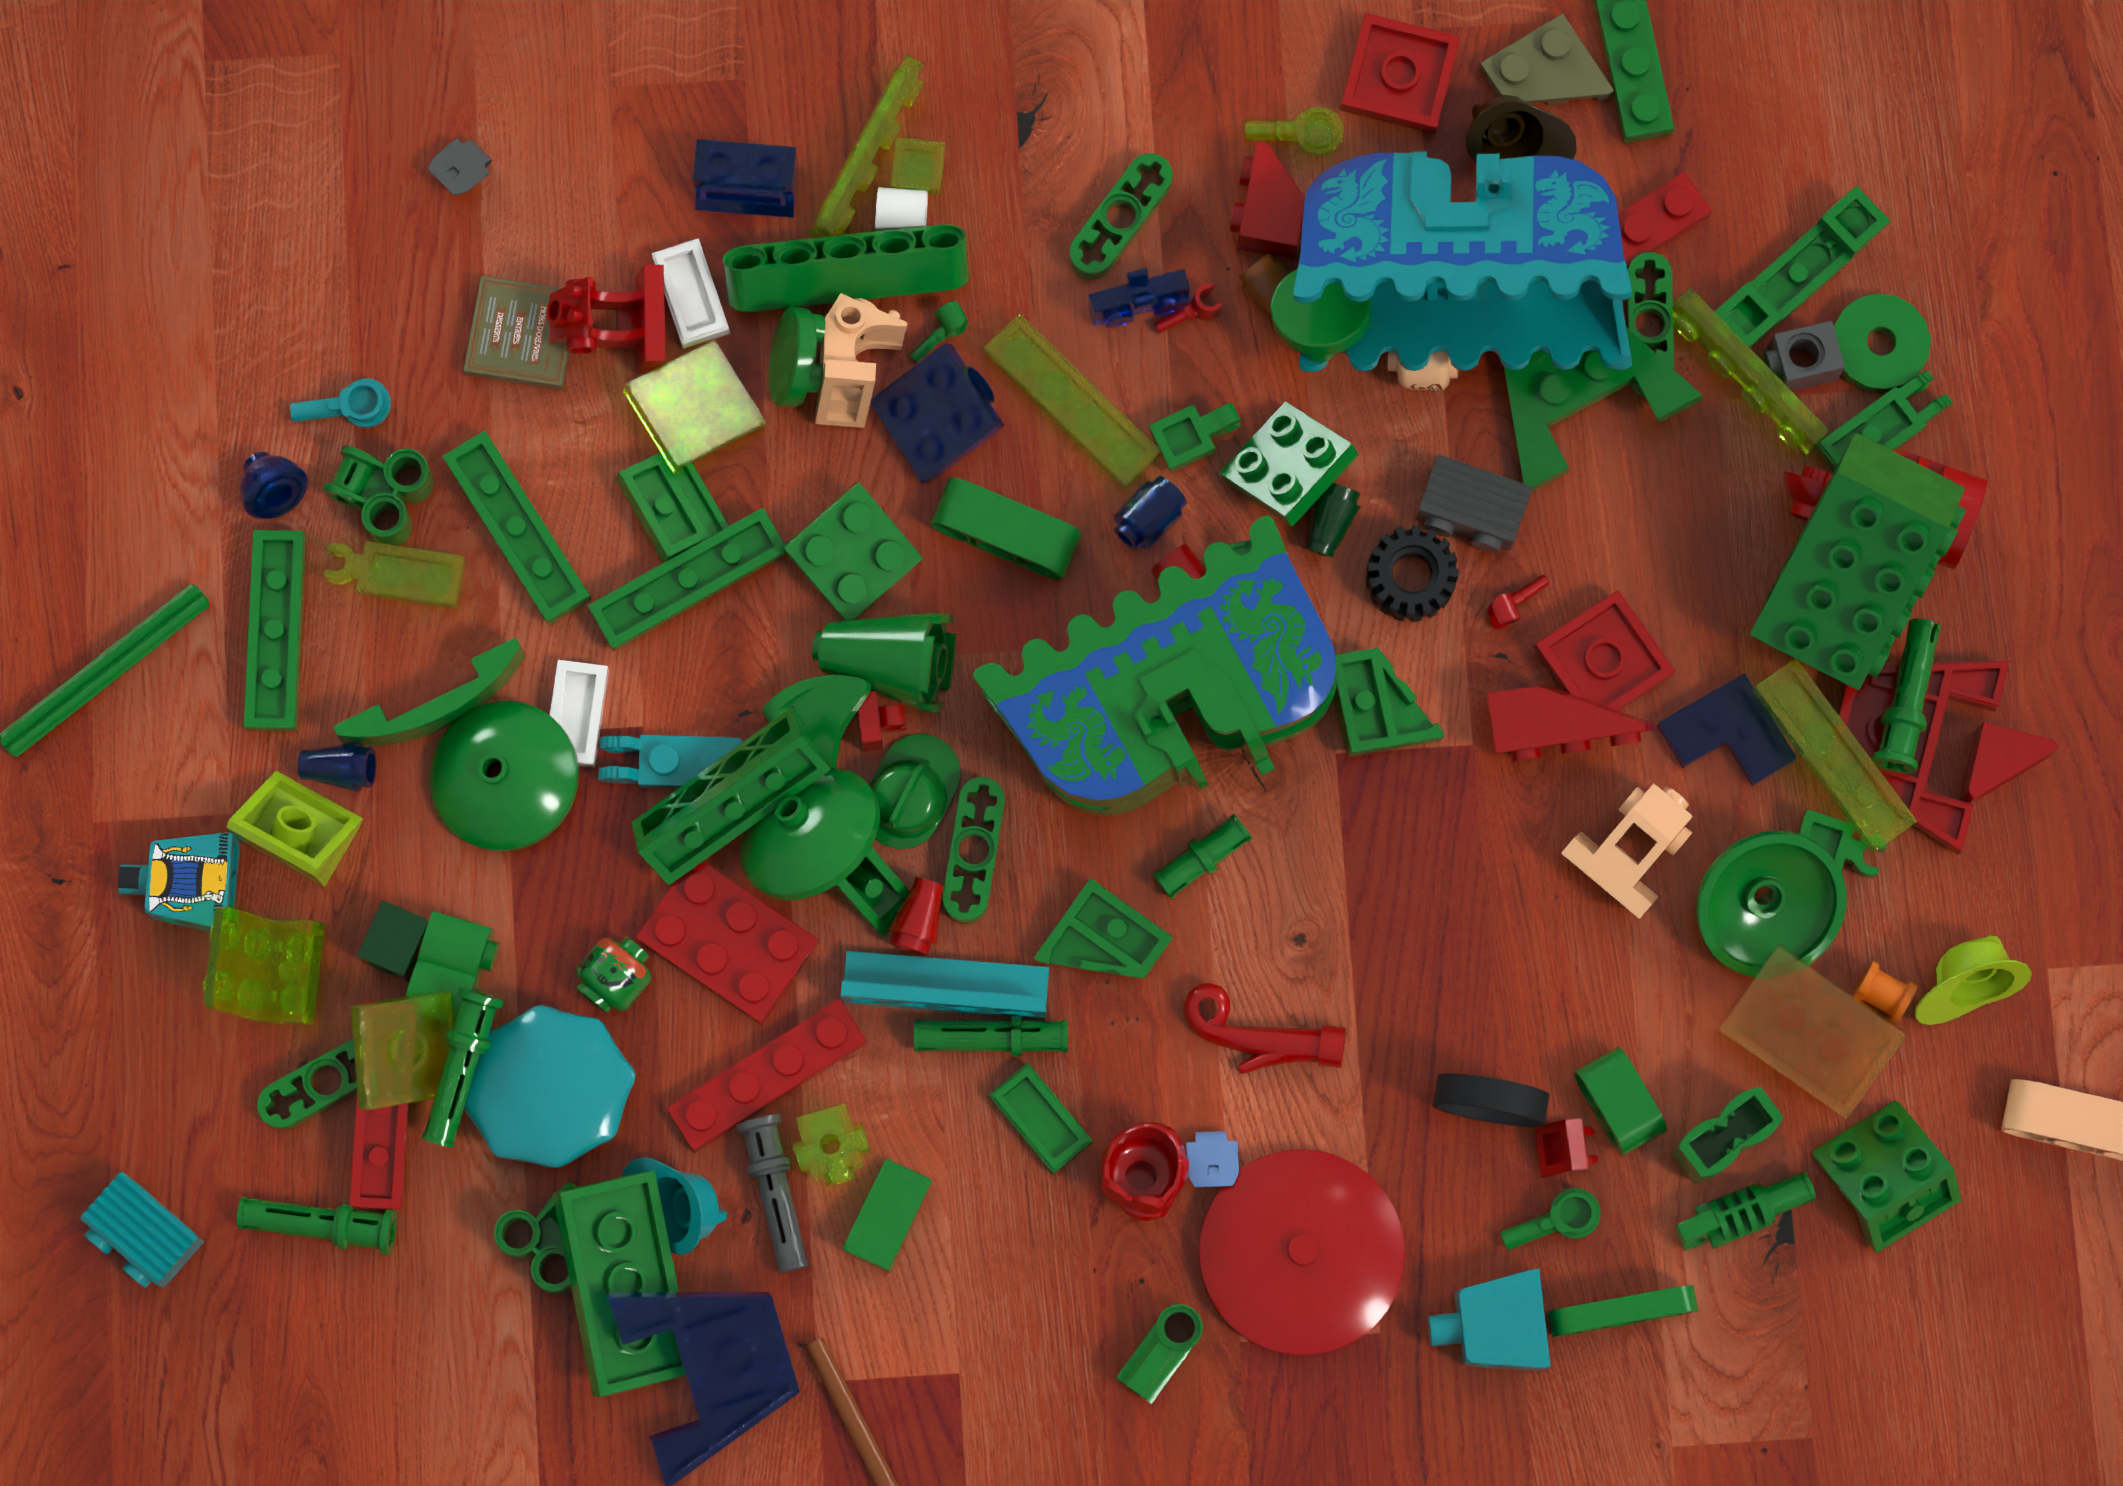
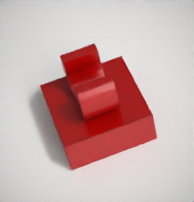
M870 691L868 697L858 710L863 752L883 750L881 732L891 733L906 730L903 704L878 708L876 691Z
M1582 1118L1564 1119L1545 1124L1543 1127H1535L1541 1178L1559 1177L1588 1170L1589 1165L1598 1162L1597 1155H1586L1584 1137L1595 1134L1593 1128L1582 1125Z

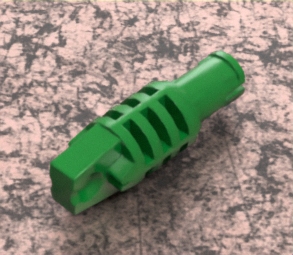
M1805 1171L1764 1188L1761 1184L1756 1185L1753 1183L1733 1193L1695 1207L1694 1210L1697 1215L1677 1224L1675 1233L1684 1251L1709 1242L1712 1248L1715 1249L1749 1234L1756 1233L1761 1229L1768 1228L1776 1221L1777 1215L1815 1201V1190Z

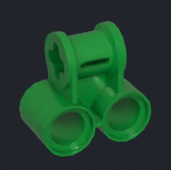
M344 445L340 452L343 459L331 483H325L322 492L345 506L362 510V523L372 540L379 546L386 548L398 547L408 539L412 530L411 517L404 506V502L412 504L423 501L432 492L434 486L433 473L426 459L418 451L405 448L398 449L390 454L384 464L362 450ZM411 466L421 469V476L416 483L404 486L396 482L397 476L402 469ZM391 510L399 514L398 523L390 530L375 528V520L382 512Z
M570 1181L567 1184H565L559 1191L575 1188L577 1186L572 1181ZM552 1197L545 1204L536 1218L527 1211L517 1209L503 1214L495 1224L494 1229L495 1242L507 1256L515 1260L523 1261L534 1257L531 1264L532 1278L546 1293L555 1296L570 1293L572 1289L569 1275L561 1283L550 1284L544 1280L542 1273L544 1265L550 1259L556 1257L565 1259L554 1198ZM526 1222L532 1226L533 1235L531 1241L523 1248H511L506 1241L508 1229L515 1223Z

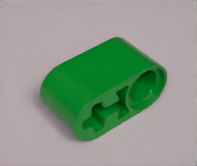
M1620 1047L1611 1050L1574 1071V1077L1581 1092L1610 1142L1621 1156L1626 1155L1667 1131L1666 1123L1630 1059Z

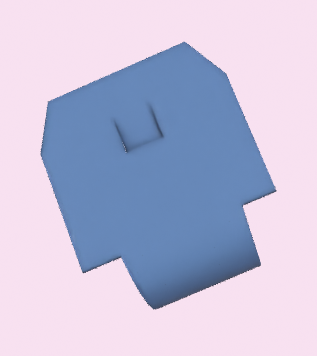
M1225 1131L1196 1132L1195 1142H1186L1187 1158L1189 1160L1188 1177L1194 1187L1233 1186L1239 1174L1238 1142L1227 1141Z

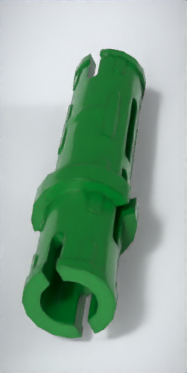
M1011 1016V1021H932L915 1019L914 1052L1000 1051L1011 1052V1057H1022V1052L1068 1053V1020L1022 1021V1016Z

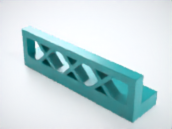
M846 951L841 999L843 1004L1010 1018L1011 1016H1022V1019L1045 1020L1049 967Z

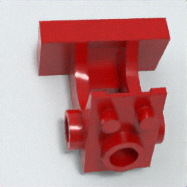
M644 264L635 277V291L630 292L596 290V282L593 280V277L566 281V287L550 293V301L546 311L547 321L550 324V342L566 345L567 352L572 354H590L596 352L597 348L635 349L637 374H657L665 363L664 265ZM591 309L616 310V331L593 328Z

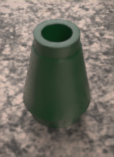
M1332 483L1311 506L1307 542L1305 545L1306 550L1333 558L1335 550L1338 549L1361 506L1357 505L1360 496L1359 492Z

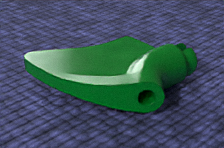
M843 675L813 677L795 683L779 692L763 707L762 714L770 723L793 706L803 718L807 736L828 758L831 769H836L840 742L844 731L871 691V683L863 678Z

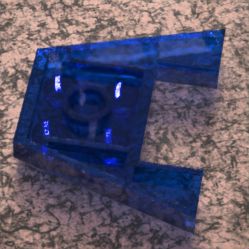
M769 1292L606 1293L622 1345L670 1329L674 1336L698 1420L649 1436L664 1486L674 1485L800 1393L773 1298Z

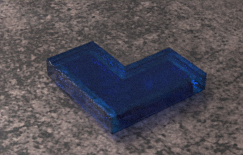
M1745 673L1662 720L1657 725L1682 768L1726 744L1751 786L1756 785L1797 760V757Z

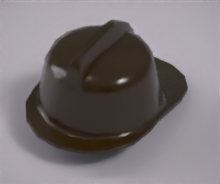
M1512 95L1496 96L1482 105L1475 104L1473 106V121L1466 136V150L1475 163H1477V154H1500V159L1527 156H1560L1574 160L1577 152L1576 137L1569 124L1559 117L1528 104L1518 96Z

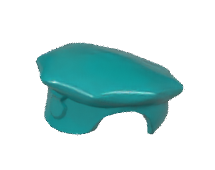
M539 1005L490 1031L488 1040L492 1044L486 1054H480L464 1111L494 1155L500 1158L559 1168L602 1143L610 1141L617 1134L636 1074L631 1064L620 1052L603 1022L596 1018L575 1015Z

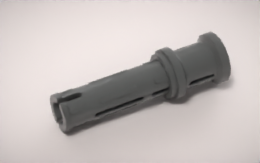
M775 1114L739 1123L736 1125L738 1133L743 1134L750 1161V1164L746 1167L747 1174L751 1176V1180L757 1179L766 1224L778 1267L776 1269L777 1273L780 1274L802 1269L810 1265L806 1258L786 1174L787 1171L791 1170L790 1165H792L790 1156L784 1155L778 1125L782 1123L780 1114Z

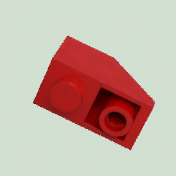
M1257 141L1254 157L1244 155L1239 185L1248 186L1245 204L1235 202L1230 232L1239 233L1237 249L1265 255L1270 252L1272 256L1295 260L1303 220L1305 196L1269 145Z

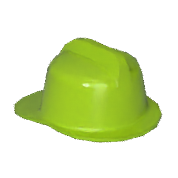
M1990 935L1961 943L1950 948L1940 959L1936 968L1937 986L1922 997L1916 1006L1915 1017L1921 1024L1926 1025L1942 1024L1956 1019L1985 1004L1999 1001L2017 993L2030 981L2032 972L2027 964L2010 959L2001 940L1997 936Z

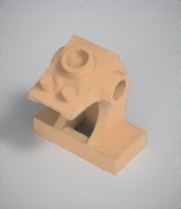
M842 293L839 295L825 317V333L820 344L819 363L822 365L823 373L815 407V424L865 428L875 385L876 363L858 362L855 357L867 349L902 350L907 322L899 319L900 314L897 311L890 310L887 314L878 310L874 304L865 299H853Z
M1653 783L1646 793L1637 787L1618 809L1625 816L1624 819L1600 847L1581 831L1561 854L1640 919L1659 897L1642 883L1640 879L1664 850L1673 856L1692 834L1685 827L1693 817L1686 811L1689 804L1679 793L1668 786L1661 790ZM1634 823L1657 842L1640 863H1637L1616 845Z

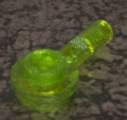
M1321 106L1309 108L1305 112L1299 113L1296 121H1245V140H1296L1301 149L1317 156L1327 155L1336 150L1342 142L1344 135L1343 123L1338 114L1330 108Z

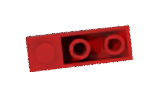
M1547 685L1487 693L1496 754L1511 752L1512 762L1542 757L1541 747L1560 744L1561 754L1592 750L1590 740L1610 737L1611 747L1641 742L1640 732L1654 730L1653 722Z

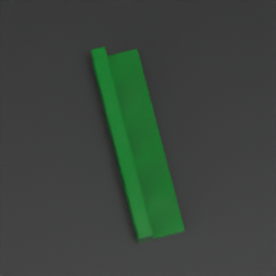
M792 706L632 821L638 853L668 885L675 882L773 812L782 799L792 795L795 796L831 770L828 758L807 736L801 714Z

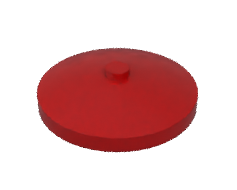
M1299 1149L1276 1152L1263 1156L1241 1168L1234 1185L1222 1186L1213 1199L1205 1216L1199 1239L1201 1278L1206 1293L1220 1317L1231 1329L1248 1342L1270 1352L1288 1356L1301 1357L1327 1354L1346 1347L1363 1337L1378 1323L1391 1306L1397 1294L1404 1269L1405 1249L1402 1227L1393 1204L1384 1190L1370 1175L1355 1164L1336 1155L1317 1150Z

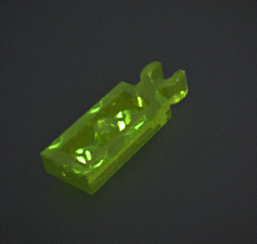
M365 541L363 555L354 554L350 547L342 543H332L328 546L330 555L342 556L346 559L343 569L339 571L324 570L323 576L330 583L345 584L354 578L358 579L356 590L359 594L458 609L466 566L464 556Z

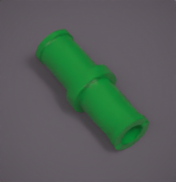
M1234 813L1229 816V819L1199 841L1196 838L1190 840L1187 843V850L1160 870L1152 873L1171 900L1176 897V894L1206 872L1212 875L1218 870L1216 866L1218 863L1245 843L1253 840Z

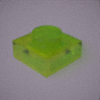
M896 137L891 188L928 191V194L941 195L946 149L945 142Z

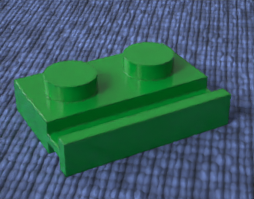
M682 444L674 446L672 450L666 453L661 452L620 471L615 479L663 563L729 527Z

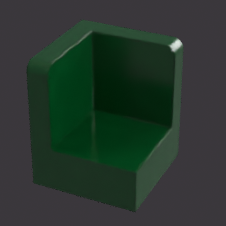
M382 900L357 957L364 964L409 983L416 965L413 958L425 934L428 921L421 916Z

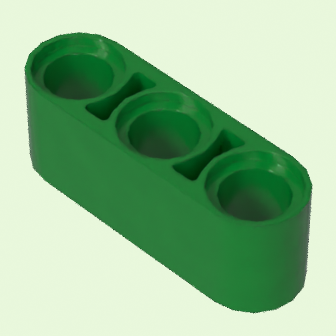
M955 477L949 478L929 523L931 527L946 536L1054 580H1063L1082 537V532L1069 523Z

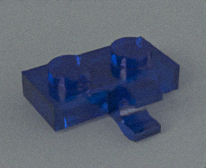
M1147 268L1126 273L1127 284L1088 294V310L1093 326L1105 323L1107 328L1126 325L1134 320V315L1152 310L1154 315L1174 312L1182 307V302L1189 299L1190 285L1185 269L1148 278Z

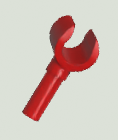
M1210 283L1202 284L1196 290L1191 303L1154 322L1159 334L1187 319L1190 320L1197 317L1200 320H1210L1214 318L1220 310L1223 301L1210 307L1204 305L1200 298L1209 295L1215 288V285Z
M1541 575L1512 594L1505 593L1496 597L1487 608L1493 628L1497 630L1518 622L1521 617L1516 605L1523 603L1549 586L1548 578L1545 575Z

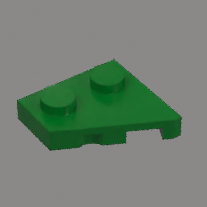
M1379 648L1335 655L1337 687L1334 699L1347 757L1439 742L1444 738L1442 728L1438 723L1433 725L1415 702L1417 696L1406 682L1396 677L1392 664Z
M1090 878L1037 952L1034 959L1041 963L1145 979L1174 937Z

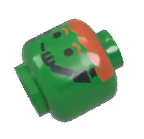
M625 937L621 943L611 938H602L577 966L576 976L580 983L576 989L606 1014L611 1009L619 1012L626 1011L652 980L650 970L643 964L649 955L628 937Z

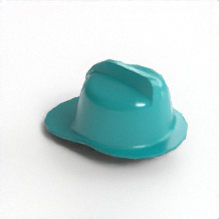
M647 1157L632 1160L623 1169L621 1176L646 1170H655L670 1249L675 1254L684 1255L691 1253L698 1245L699 1240L709 1236L715 1229L716 1224L727 1219L728 1213L718 1205L717 1195L712 1184L701 1175L680 1172L658 1160Z

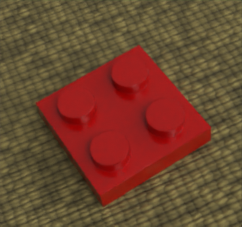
M1365 13L1340 110L1436 134L1460 36Z
M1616 590L1537 642L1534 646L1535 651L1564 692L1618 711L1673 676L1676 672L1619 590Z

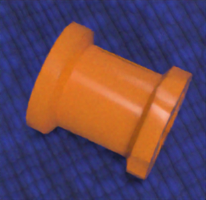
M1872 960L1858 982L1851 1000L1857 1004L1861 1001L1871 1004L1887 1013L1890 1022L1897 1024L1908 1008L1918 984L1912 981L1905 984L1880 970V964Z

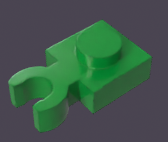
M1808 809L1804 812L1798 834L1806 836L1822 846L1835 860L1840 871H1842L1844 863H1848L1856 874L1864 878H1875L1879 873V868L1869 866L1864 862L1863 852L1865 850H1873L1883 853L1887 846L1884 841L1875 837L1864 838L1861 841L1851 839L1855 824Z

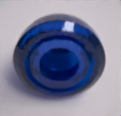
M258 452L251 455L244 463L243 469L245 472L240 483V496L242 504L250 516L257 519L280 517L294 509L303 499L308 488V477L302 468L292 460L277 455H269L266 452Z

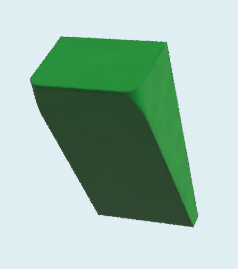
M885 1159L842 1251L890 1273L932 1183V1179L889 1159Z

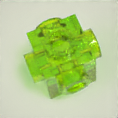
M846 1104L797 1117L796 1121L802 1141L793 1143L801 1173L811 1170L814 1181L818 1182L825 1179L827 1187L856 1179L854 1171L864 1168L861 1155L870 1153L862 1123L851 1124ZM834 1141L840 1144L839 1150L834 1154L823 1152V1147L828 1142Z

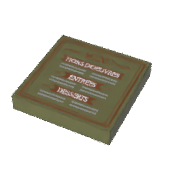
M481 276L463 370L466 376L563 391L570 353L567 352L566 345L550 342V324L546 316L550 293L561 288Z

